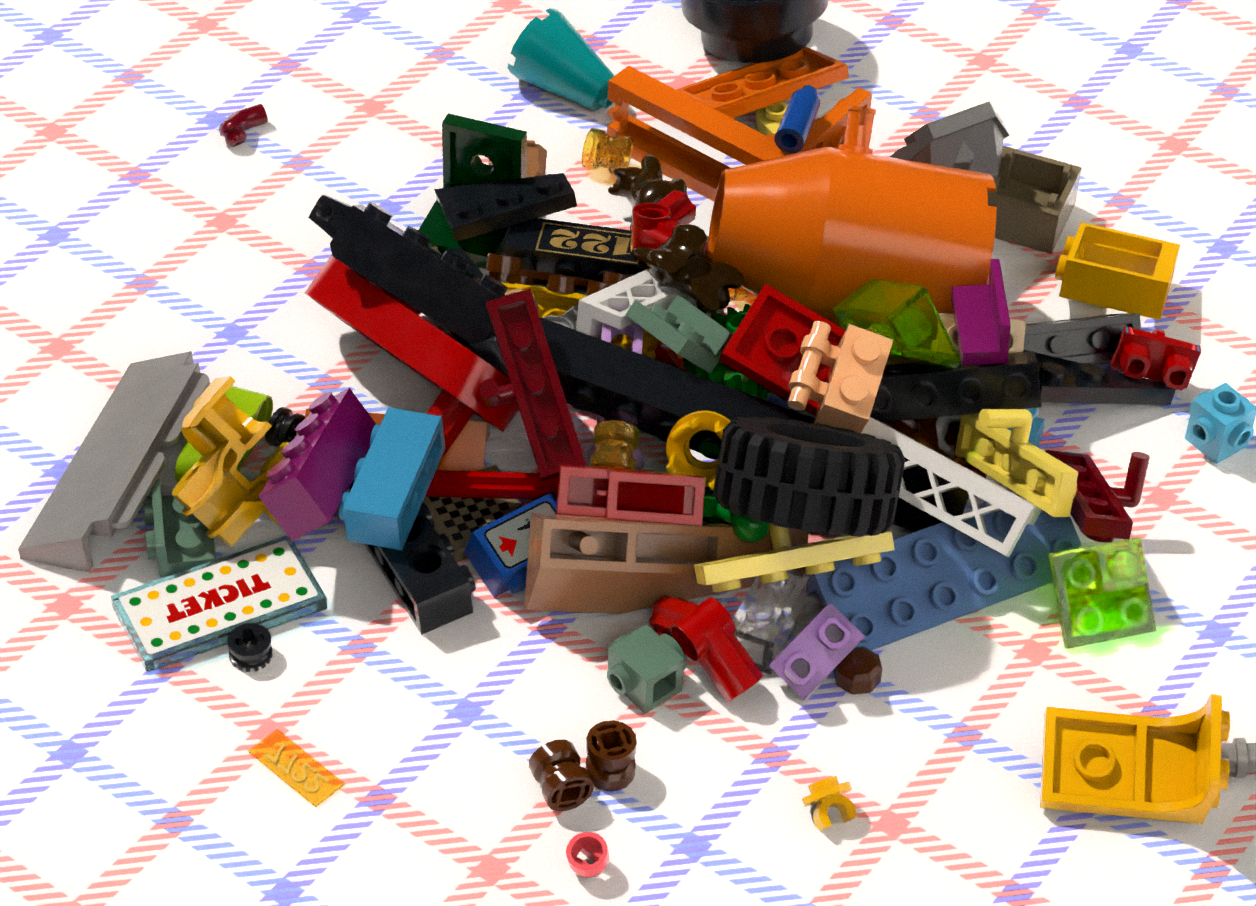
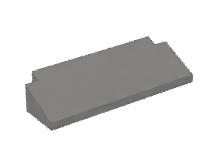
M192 351L130 363L19 546L20 559L90 572L94 565L87 539L89 535L95 534L112 538L117 529H123L132 524L166 464L165 456L162 453L163 448L173 446L179 442L183 435L181 427L185 416L193 409L196 399L210 385L209 376L200 373L199 363H194Z

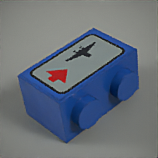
M552 493L472 532L464 553L494 598L508 590L512 594H516L526 588L531 513L557 514L556 499Z

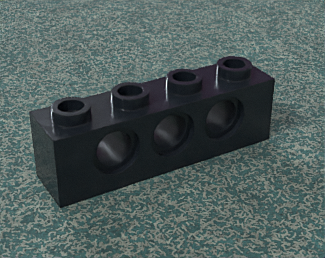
M1034 351L1008 353V362L999 364L962 366L961 359L956 358L886 365L870 417L880 422L976 414L980 413L982 409L1041 407L1038 362Z
M354 480L349 487L350 490L348 492L351 491V488L355 482ZM424 502L419 509L402 551L364 544L421 635L473 613L471 592L476 590L473 576L465 564L459 566L455 561V553L445 533L438 535L434 529L433 517Z

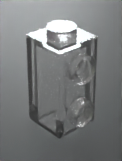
M787 570L788 579L760 584L759 576H757L733 618L736 628L734 635L748 652L759 670L770 675L773 670L769 665L785 649L806 610L810 577L792 570Z

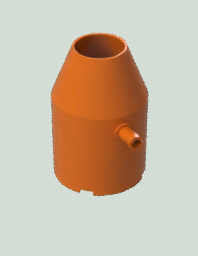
M853 105L848 106L849 112L844 143L839 144L838 148L825 146L723 170L712 210L707 256L716 262H722L737 268L744 276L742 287L758 296L763 286L767 284L843 329L851 324L873 333L923 341V339L934 340L937 314H954L951 300L952 286L987 285L997 216V207L988 206V191L995 192L996 190L993 176L988 173L874 155L873 149H870L869 145L876 109L868 107L862 109V106Z

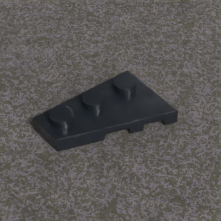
M564 173L434 189L437 203L455 242L577 207L575 192Z

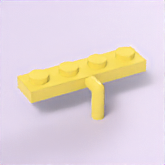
M982 409L980 413L961 416L955 455L964 457L966 462L1053 517H1070L1073 498L1077 492L1078 471L1028 442L1033 420L1032 414L1028 410Z
M770 523L769 531L773 550L694 564L697 584L712 585L713 592H723L741 588L740 579L759 576L760 584L788 579L787 570L805 567L806 575L835 570L834 561L852 558L853 566L877 563L881 561L880 553L893 551L895 548L892 531H886L875 536L850 535L791 546L789 528L775 526Z

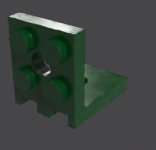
M450 113L446 115L442 122L443 188L527 177V131ZM478 155L487 157L493 165L482 163ZM436 199L418 231L429 237L431 241L428 246L430 248L434 246L439 247L438 251L442 255L446 250L451 251L461 247L478 268L485 269L488 253L499 255L503 253L510 226L455 242Z

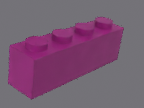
M350 388L335 396L331 392H327L310 404V414L295 428L297 435L294 440L282 449L283 457L281 461L267 473L269 480L258 496L292 541L331 521L343 499L344 492H347L354 480L358 460L365 458L370 449L371 432L376 423Z

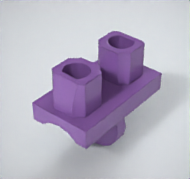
M829 603L774 659L769 667L805 700L860 643L865 635L837 608Z

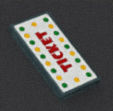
M288 535L111 596L112 608L146 673L227 645L230 632L239 625L256 623L269 630L327 609L326 595L294 541Z

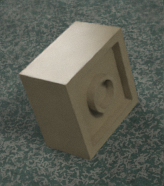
M1003 146L1000 172L998 176L994 177L996 190L995 192L988 191V206L997 207L995 238L1052 254L1075 206L1082 167Z

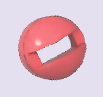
M594 832L579 833L567 845L566 856L569 866L578 876L593 878L599 876L606 869L609 862V851L606 841L599 834ZM581 851L595 863L589 864L577 857V855Z

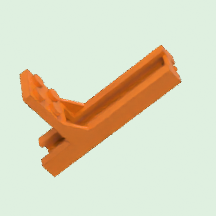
M627 66L608 81V100L613 102L615 107L607 111V116L614 121L607 125L606 145L640 163L644 156L653 155L658 159L663 175L672 180L674 178L683 179L687 188L712 201L715 200L719 179L723 170L730 169L731 167L629 115V105L745 165L795 154L779 149L774 140L775 134L764 135L631 66ZM858 87L845 99H840L834 108L824 116L815 119L806 142L799 152L825 146L838 148L839 144H843L849 112L848 106H862V109H866V107L871 108L872 93Z

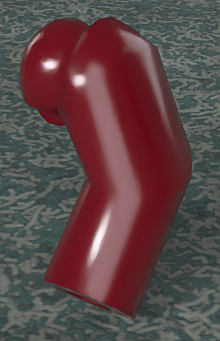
M258 104L236 111L220 125V136L225 138L226 145L235 147L244 143L247 138L244 130L268 122L267 113L263 105Z

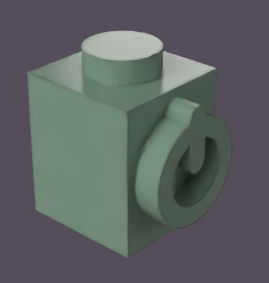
M645 624L630 634L620 636L609 646L607 679L616 693L625 695L646 714L682 691L683 674L687 665L682 648L673 637L665 633L659 636Z

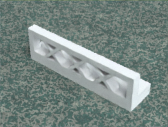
M646 269L580 299L578 302L576 330L601 339L604 323L620 330L635 323L625 315L635 300L652 309L655 303L668 309L676 296H681L686 300L692 297L687 296L677 288L659 284L650 275L649 270Z
M870 417L861 433L887 440L891 444L899 446L903 456L910 460L905 462L904 470L918 465L927 469L932 489L913 494L906 490L902 477L899 498L1007 557L1011 555L1026 525H1034L1042 509L878 420ZM936 475L951 483L939 486ZM960 487L968 492L973 511L953 516L947 513L941 493ZM934 495L937 507L923 498ZM977 497L990 503L991 506L980 509ZM1002 510L1016 518L1003 543L987 534L982 515ZM975 518L978 529L964 521Z

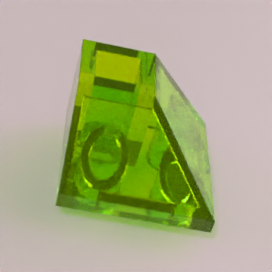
M1130 536L1129 540L1113 538V541L1108 543L1090 541L1049 553L1064 648L1069 649L1157 631L1141 537Z

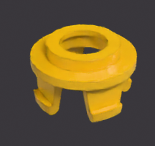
M712 411L692 412L678 420L671 429L666 443V454L669 462L666 466L668 473L705 477V487H710L713 490L718 459L712 462L697 460L690 451L689 442L691 437L701 430L715 432L722 441L723 429L730 423V420Z

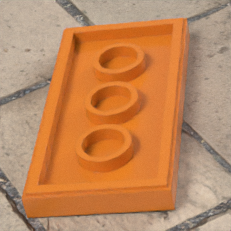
M804 47L799 52L786 58L770 62L752 63L676 90L731 118H736L791 99L792 94L804 86L809 85L819 89L848 79L849 73L848 65L811 48Z

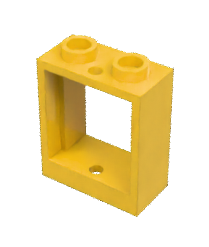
M1080 222L1076 236H1067L1063 254L1060 255L1055 279L1062 281L1059 297L1127 313H1140V316L1160 320L1172 283L1180 244Z

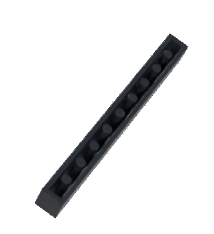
M540 317L566 402L577 410L588 411L605 417L623 427H632L656 436L666 443L668 435L677 421L685 415L696 411L716 412L725 416L730 421L739 417H772L784 420H799L807 423H813L814 418ZM701 430L691 437L689 447L691 450L699 452L709 459L717 460L720 453L721 439L715 432ZM918 465L903 470L902 477L907 491L916 494L932 489L927 469ZM936 475L939 486L951 483ZM959 487L941 493L947 513L953 516L963 514L969 497L966 490ZM934 495L923 498L937 507ZM898 498L893 525L916 532L943 522L905 500Z

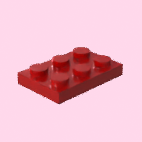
M765 284L723 350L719 361L788 401L791 390L788 388L792 373L799 369L803 356L800 353V347L804 336L810 334L813 323L815 321H822L830 325L831 330L828 341L834 346H838L846 330ZM820 363L816 374L820 381L826 382L830 366ZM808 399L804 411L815 416L819 402Z

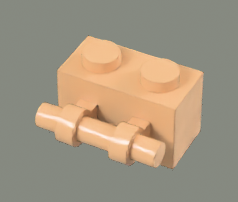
M815 321L810 334L803 338L800 347V353L803 356L799 369L792 373L788 388L791 390L788 405L795 410L802 411L806 409L808 399L819 402L813 421L814 424H825L862 433L870 418L893 339L849 324L838 346H834L828 341L831 330L830 325L822 321ZM820 363L831 367L826 382L820 381L816 376Z

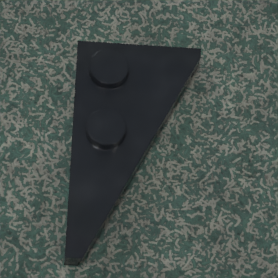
M1034 352L1038 362L1041 402L1171 405L1176 389L1167 387L1163 382L1146 378L1138 380L1124 376L1121 372L1104 369L1094 364L1078 363Z

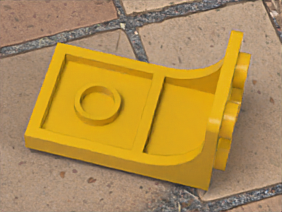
M1210 694L1206 704L1201 709L1189 714L1173 717H1148L1046 707L1043 729L1040 808L1203 824L1211 807H1218L1220 790H1227L1229 782L1230 764L1229 759L1221 758V741H1228L1230 712L1222 710V696Z

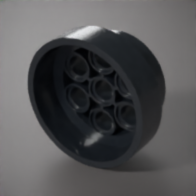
M681 0L684 17L690 24L701 30L703 46L711 54L719 58L741 63L775 61L802 50L812 38L813 22L825 12L829 0Z

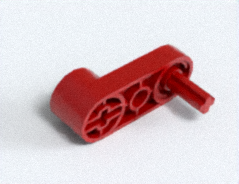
M332 255L304 292L308 297L356 332L442 390L426 414L442 416L446 447L443 456L474 413L504 433L519 412L516 401L493 408L486 407L482 403L480 394L481 383L487 379H492L497 382L498 386L510 383L507 376L419 316L421 314L420 311L340 262Z

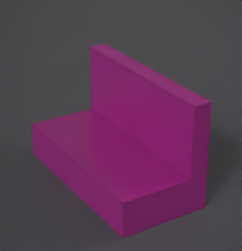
M990 259L989 281L987 285L952 286L951 300L962 366L1008 362L1011 323L1000 260Z

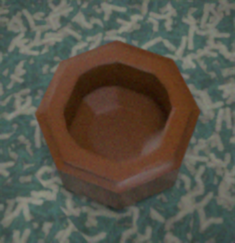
M861 646L855 647L833 669L836 685L853 695L871 693L881 682L883 669L879 655Z

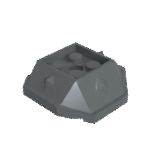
M990 101L927 123L904 138L906 146L895 151L890 157L988 173L994 178L1000 172L1003 140L1010 135L1003 120L995 112Z

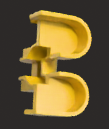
M231 376L215 378L196 399L193 409L185 416L181 432L187 441L203 456L185 473L172 491V495L184 506L181 512L185 516L193 514L209 529L205 534L210 539L217 536L228 547H233L262 513L279 525L258 496L269 480L267 473L281 461L283 457L281 451L289 443L283 442L262 465L260 474L252 481H248L236 469L246 450L253 448L272 425L267 421L260 422L249 417L225 395L226 391L235 383Z

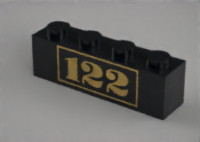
M536 218L510 226L504 244V255L523 258L521 268L603 281L604 271L633 276L648 269V264L632 256L630 250V230ZM535 278V284L547 285L548 280ZM574 285V289L587 291V286Z

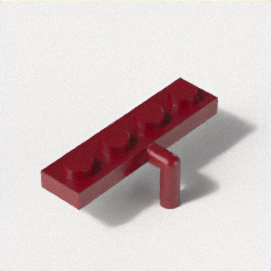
M531 289L487 301L486 307L510 383L498 386L497 382L492 379L483 381L480 385L482 403L486 407L493 408L516 401L541 481L558 477L559 464L586 466Z
M1045 450L1046 453L1078 471L1077 492L1073 498L1070 514L1082 534L1093 541L1103 543L1112 542L1113 538L1129 540L1133 521L1124 507L1134 508L1140 503L1150 456L1141 452H1132L1124 488L1109 486L1090 455Z

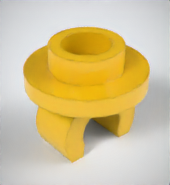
M832 776L808 785L810 795L802 798L804 807L816 804L813 811V820L820 831L832 826L831 820L828 817L829 807H835L840 811L844 823L856 818L854 804L849 798L843 796V794L852 790L850 782L839 784L837 776Z

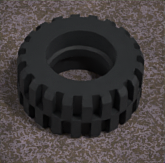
M739 417L735 420L732 419L723 429L713 492L718 504L724 509H729L732 513L747 516L759 522H768L775 526L796 528L813 533L822 532L829 535L875 536L886 532L894 524L905 458L899 446L891 444L887 440L878 439L875 436L857 433L845 428H836L825 424L807 423L792 419Z

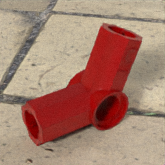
M673 190L657 203H642L634 206L631 226V252L634 248L639 247L657 249L672 236L673 230L677 225L689 224L695 220L696 205L689 200L687 193ZM706 242L704 252L707 255L708 243Z
M664 595L653 603L652 616L648 620L652 629L659 636L665 633L673 637L688 658L693 661L698 660L726 702L744 693L764 677L748 652L734 635L736 631L734 621L718 600L708 597L700 604H696L682 598L676 599Z

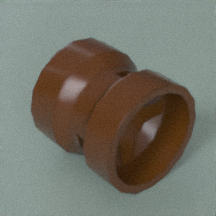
M611 720L595 724L589 730L586 737L587 758L585 769L588 771L594 786L600 790L618 791L626 788L634 779L637 739L632 728L623 722Z
M565 739L547 742L539 747L529 759L530 771L535 780L543 784L542 795L550 809L555 811H567L578 807L594 791V783L588 771L580 766L581 757L571 741Z

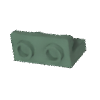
M676 296L668 309H665L658 303H655L652 309L635 300L625 314L678 355L710 374L733 336V333L681 296Z
M160 478L157 479L151 489L152 497H147L143 503L145 524L154 525V530L145 531L148 560H158L160 577L185 575L216 564L214 537L210 539L205 534L209 529L193 514L185 516L181 512L184 506L173 495L162 496Z

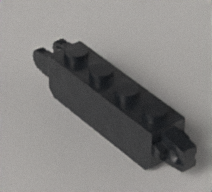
M321 195L308 218L333 238L330 242V248L334 258L471 344L486 341L492 335L496 337L486 302L507 296L505 293L508 288L504 284L486 274L482 279L466 270L469 266L466 260L451 251L446 250L442 255L428 246L431 241L429 237L410 226H407L405 231L390 222L393 215L375 203L369 202L366 207L362 204L351 206L329 195Z

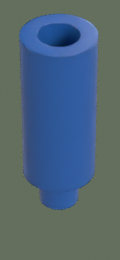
M804 86L802 89L795 91L791 96L774 137L777 147L784 152L797 153L802 150L820 108L818 92L813 86Z

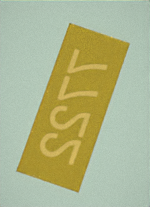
M276 729L248 750L252 756L315 807L345 785L343 781L279 729Z

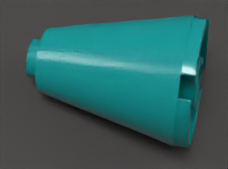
M549 8L545 11L550 15L545 19L541 20L536 16L531 20L512 47L510 54L516 57L514 66L508 63L507 68L509 72L518 79L591 110L597 111L602 107L606 109L611 106L613 102L608 100V81L615 75L565 15L556 8Z

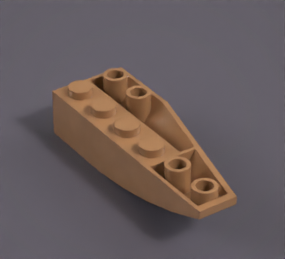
M531 513L524 609L622 614L651 608L653 603L664 595L676 599L690 600L729 592H713L712 585L697 584L694 564L773 550L770 531L761 541L746 543L737 538L731 524L702 522V526L612 520L605 517ZM788 527L791 546L808 543L809 532ZM805 567L787 570L788 579L803 576L806 571ZM759 576L740 579L741 588L738 589L762 585L759 582Z

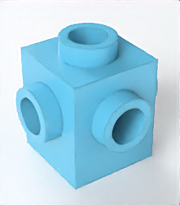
M1225 382L1209 392L1204 391L1200 393L1191 403V413L1185 439L1212 462L1218 464L1248 446L1254 433L1253 424L1256 417V406L1246 397L1242 396Z

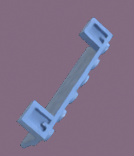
M1002 510L982 515L987 534L1003 543L1016 518ZM1042 510L1034 525H1026L1009 557L945 522H941L894 539L895 550L880 553V562L853 566L852 558L834 561L835 570L819 574H804L795 580L794 583L801 599L817 593L824 608L829 603L837 608L865 635L856 647L864 646L872 651L1082 572L1090 567V562L1071 517H1053ZM975 518L964 521L978 529Z

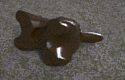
M651 154L643 157L641 169L638 167L616 168L613 171L617 177L616 183L608 188V192L611 195L626 197L632 206V211L634 206L638 204L657 203L673 190L687 193L686 183L683 179L663 180L661 165L658 159Z
M677 225L673 230L672 236L657 249L639 247L632 250L634 258L648 264L647 267L650 275L659 284L677 288L682 293L692 297L696 301L697 308L705 314L726 308L730 302L728 288L739 289L744 284V276L737 268L729 264L716 262L705 254L704 245L707 241V236L704 230L696 225Z

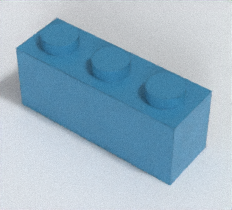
M388 407L381 424H376L373 427L370 437V449L365 458L358 460L354 475L355 482L350 492H344L343 499L339 505V518L344 520L347 541L402 551L446 449L442 416Z

